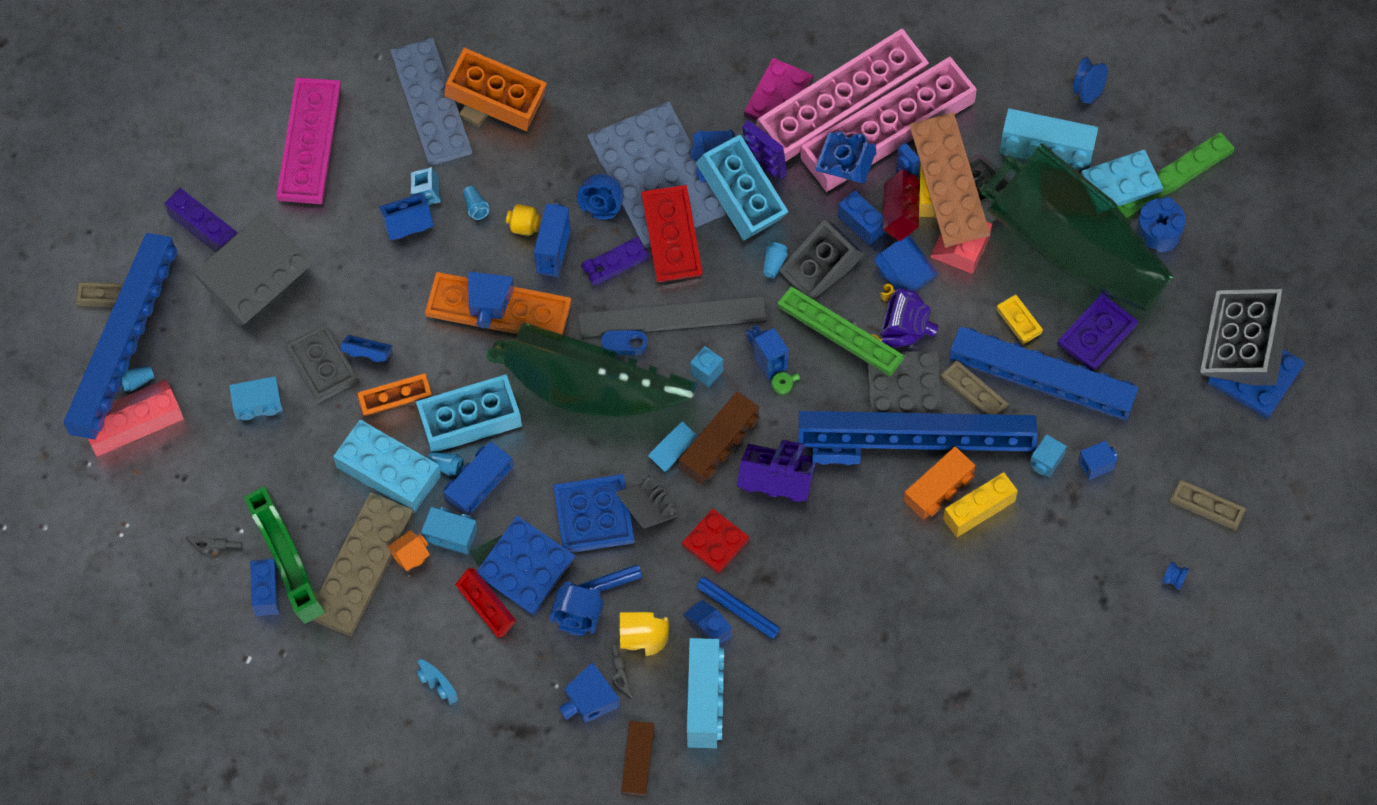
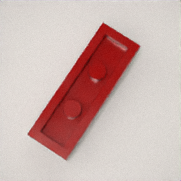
M474 568L467 569L455 584L498 638L504 637L517 621Z

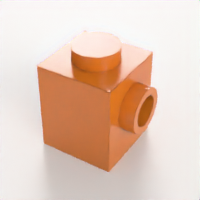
M411 530L387 546L397 564L405 571L421 565L425 558L430 555L426 549L428 543L421 534L416 535Z

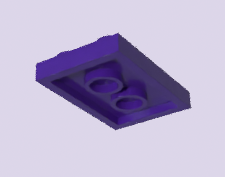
M747 120L742 126L744 141L757 162L764 167L765 172L771 177L776 176L782 180L787 174L784 147Z
M1101 294L1062 335L1057 345L1090 371L1094 372L1138 325V320L1104 294Z

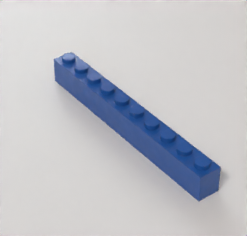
M151 233L145 234L63 421L69 435L96 440L99 431H102L106 414L112 408V400L115 393L120 390L121 379L124 373L128 371L130 358L137 350L139 337L145 331V323L148 316H151L153 313L154 302L161 294L163 281L167 279L170 265L177 257V248L172 237Z
M799 411L798 443L805 444V447L952 450L956 447L959 450L1035 451L1038 435L1036 415Z

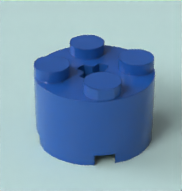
M1169 197L1154 199L1146 203L1140 211L1136 234L1140 243L1148 249L1150 247L1157 250V252H1166L1175 248L1182 237L1186 223L1184 211Z
M564 582L563 587L557 590L549 615L550 622L552 624L554 621L560 624L559 629L569 634L585 636V633L591 631V634L596 631L604 605L603 600L600 598L601 592L594 588L585 589L578 587L572 582Z

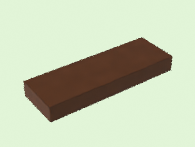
M629 722L621 794L646 796L654 723Z

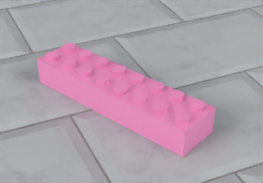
M900 29L758 118L756 126L784 147L786 162L801 152L803 144L925 72L929 62L906 32Z
M948 57L801 146V160L824 190L828 192L848 180L816 171L815 167L829 132H843L846 137L850 138L855 134H864L869 143L876 144V155L872 162L874 164L897 150L904 143L907 144L913 140L909 124L953 112L957 114L975 103L977 89L954 60Z

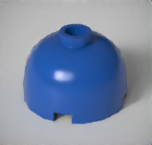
M601 173L591 175L585 179L576 195L577 203L585 213L588 210L594 213L592 217L604 220L613 218L616 215L624 199L620 183L614 177Z

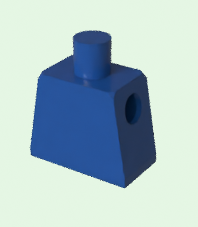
M469 272L470 315L478 317L476 324L478 327L489 328L492 318L502 319L504 317L514 290L513 277Z
M591 663L565 687L564 692L568 701L558 707V710L565 720L577 713L583 722H588L619 708L620 699L595 664Z

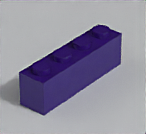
M179 188L164 203L168 216L214 252H217L238 234L237 231L182 188Z

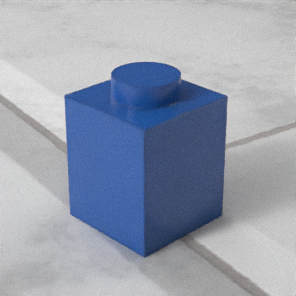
M1103 441L1080 451L1078 461L1088 480L1114 470L1118 456L1115 449L1109 447L1107 441Z

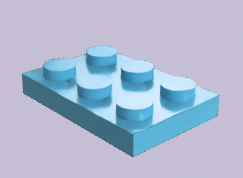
M1145 149L1081 171V177L1098 213L1160 193L1163 190V186Z

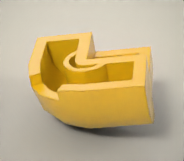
M620 612V648L628 650L645 648V656L655 655L663 650L670 634L669 619L667 617L663 619L654 618V613Z

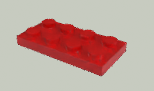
M687 185L642 191L641 198L656 283L702 276Z

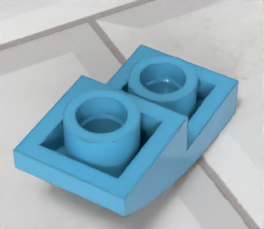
M682 421L648 456L664 472H667L696 440L698 435Z
M423 659L418 660L419 670L416 673L421 683L426 682L430 689L436 687L442 700L446 698L449 705L457 702V693L447 678L430 663Z

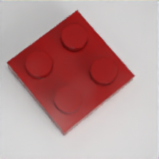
M712 508L684 539L682 546L717 574H720L749 541V536Z

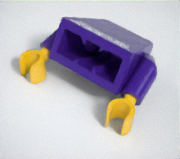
M885 284L883 289L889 293H880L881 299L888 302L880 335L883 337L879 339L875 334H872V336L891 348L912 345L920 340L924 334L934 337L938 330V324L928 321L931 309L924 303L917 292L901 288L894 290L891 284Z

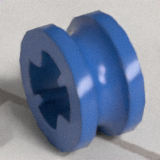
M754 325L752 330H745L746 337L753 348L754 338L761 332L757 325Z

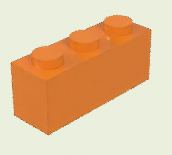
M426 373L358 392L356 397L362 417H366L432 397Z
M954 447L904 492L903 501L923 520L929 515L932 517L940 510V505L945 500L950 501L958 493V488L962 485L967 486L974 479L976 465L958 448Z

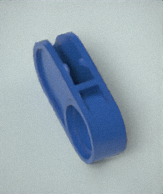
M635 330L608 331L604 333L601 339L602 350L608 355H641L647 349V337L643 332ZM638 338L642 340L643 344L638 348H634L630 345V341Z

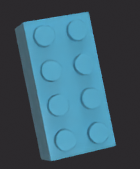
M1008 108L999 154L1009 158L1026 159L1032 163L1041 162L1052 167H1065L1082 171L1090 168L1098 127Z
M741 134L704 153L696 162V165L743 241L780 221L788 213L787 208Z
M507 374L416 401L429 448L433 453L522 427L521 416Z
M362 420L358 421L333 456L336 468L396 503L413 509L414 513H416L441 477L440 467L437 463Z
M690 638L687 714L688 748H717V740H722V718L718 717H723V694L718 693H723V671L719 670H724V647H719V639Z

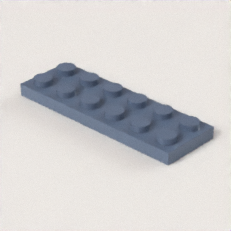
M430 38L390 50L429 167L472 154L454 100L444 96L447 77L434 39Z

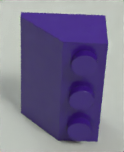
M753 444L747 445L740 464L737 487H741L748 492H765L772 497L780 495L789 497L792 501H807L817 464L813 463L812 456H802L793 479H790L778 473L777 475L769 474L770 464L777 449Z

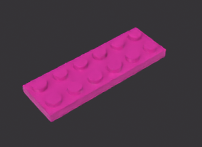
M296 77L276 195L277 201L323 204L341 81Z

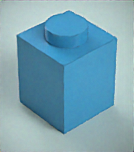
M706 346L690 362V374L707 387H710L723 372V359Z
M1046 434L1031 456L1030 466L1038 474H1045L1050 477L1065 456L1067 446Z

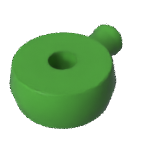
M785 372L777 373L771 381V386L776 393L787 394L793 388V382L800 380V376L797 372L791 376Z

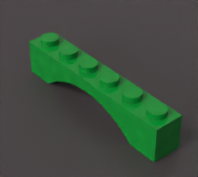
M263 486L244 496L249 511L275 559L295 614L305 624L326 613L273 495Z

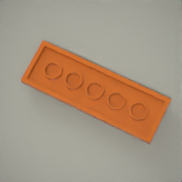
M436 272L425 311L426 317L477 326L478 317L470 315L468 278ZM514 287L504 317L502 319L492 318L491 325L487 329L561 343L572 298Z

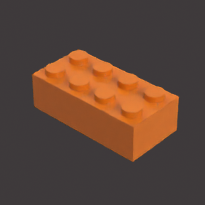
M464 47L445 84L444 96L527 131L545 95L547 83Z

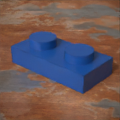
M904 143L898 147L896 172L898 173L904 169L918 178L920 158Z
M348 335L342 341L340 351L347 352L348 355L353 357L364 356L370 358L371 361L382 362L386 361L392 354L393 345Z
M813 447V463L860 464V448Z

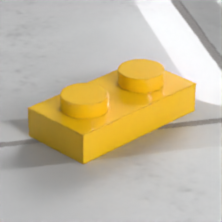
M1016 294L997 305L996 310L1023 345L1042 334L1043 329Z

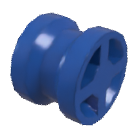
M1171 561L1162 583L1166 585L1170 583L1174 585L1175 589L1180 590L1189 568H1180L1175 562Z

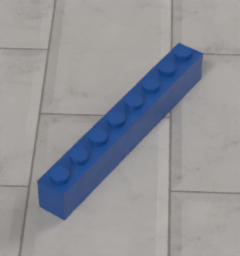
M959 327L950 350V361L958 360L962 365L1126 421L1129 418L1139 388L1129 381L1113 379L1106 373H1096L1090 371L1085 366L1069 364L1064 359L1046 356L1038 350L1031 351L1022 348L1017 343L1001 341L994 335L987 336L969 327Z

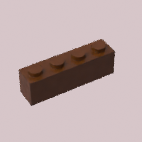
M736 391L679 458V469L701 485L706 479L710 480L714 476L720 462L724 463L729 458L730 450L734 445H740L746 436L745 432L750 427L754 428L759 422V406Z

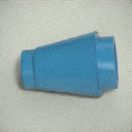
M475 186L466 187L463 190L468 215L475 220L485 218L489 214L488 202L482 197Z
M770 242V245L766 247L763 275L776 278L777 273L788 256V248L785 245Z
M151 367L128 369L121 379V389L123 392L128 390L132 392L154 379Z
M430 452L427 457L439 465L440 472L450 477L454 475L459 476L460 470L464 465L463 458L459 457L458 454Z

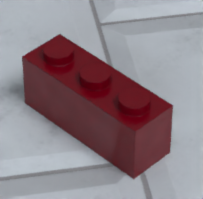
M904 169L884 183L883 230L898 241H902L919 227L920 180L914 174H910Z

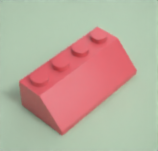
M164 379L113 401L112 408L107 412L104 419L102 431H99L96 440L88 439L96 457L184 419L167 380Z

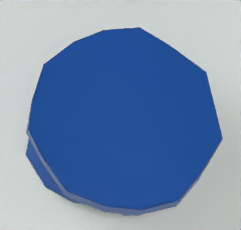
M1088 57L1081 60L1073 84V92L1080 97L1081 102L1091 104L1102 94L1108 76L1107 65L1105 63L1094 64Z

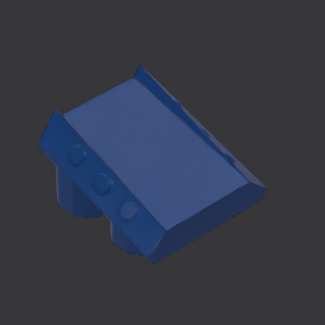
M732 129L728 131L700 130L692 135L694 144L690 150L691 157L698 161L704 153L734 138L735 133ZM697 166L695 171L700 182H707Z
M829 132L815 167L816 171L865 183L876 155V144L869 143L864 134H855L850 138L846 137L843 132Z
M910 235L879 253L874 260L878 266V274L883 279L889 280L894 290L901 288L916 291L938 275L936 269Z

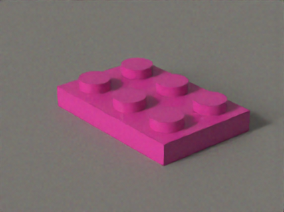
M773 58L745 108L744 116L757 121L764 114L809 87L814 75Z

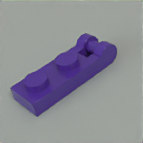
M635 237L594 259L584 261L581 267L585 273L589 274V280L592 285H598L649 258V254L639 238ZM599 267H601V268L603 269V271L600 272V271H597L596 269L599 268Z
M782 439L771 461L769 474L777 475L778 473L785 475V478L793 479L795 470L804 454L805 444Z

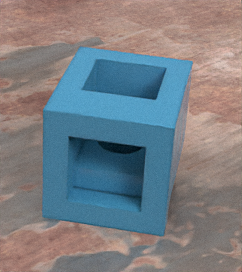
M432 167L411 172V196L423 193L429 205L441 202L439 196V176Z

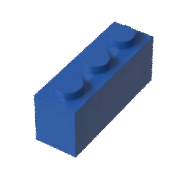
M491 441L486 447L482 446L477 451L475 459L462 467L460 475L455 480L447 483L444 488L445 501L461 514L470 515L514 467L512 457Z

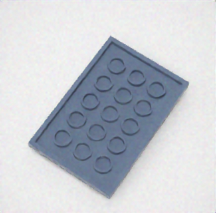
M670 102L587 135V140L604 173L614 177L622 186L624 199L621 206L645 249L650 247L641 198L642 191L687 185L694 228L727 215L707 182H700L699 177L696 175L697 161L690 154L693 145Z

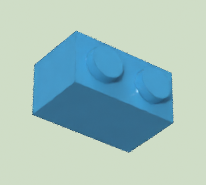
M276 376L229 385L236 420H250L254 416L259 415L272 416L277 412L283 411Z
M431 507L421 534L428 543L468 555L478 528L476 520L469 515H456L443 507L438 509Z

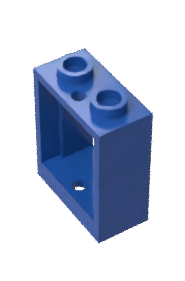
M546 204L534 249L536 273L559 277L571 230L569 208L562 204Z

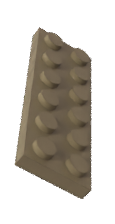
M370 492L318 593L326 613L312 621L352 637L392 558V554L387 546L403 536L414 514L413 509Z

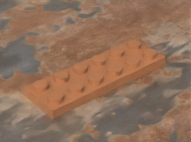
M954 112L909 124L944 247L990 236Z

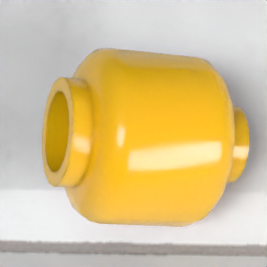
M517 204L513 210H508L506 223L509 224L512 233L531 236L539 230L541 214H538L535 207Z

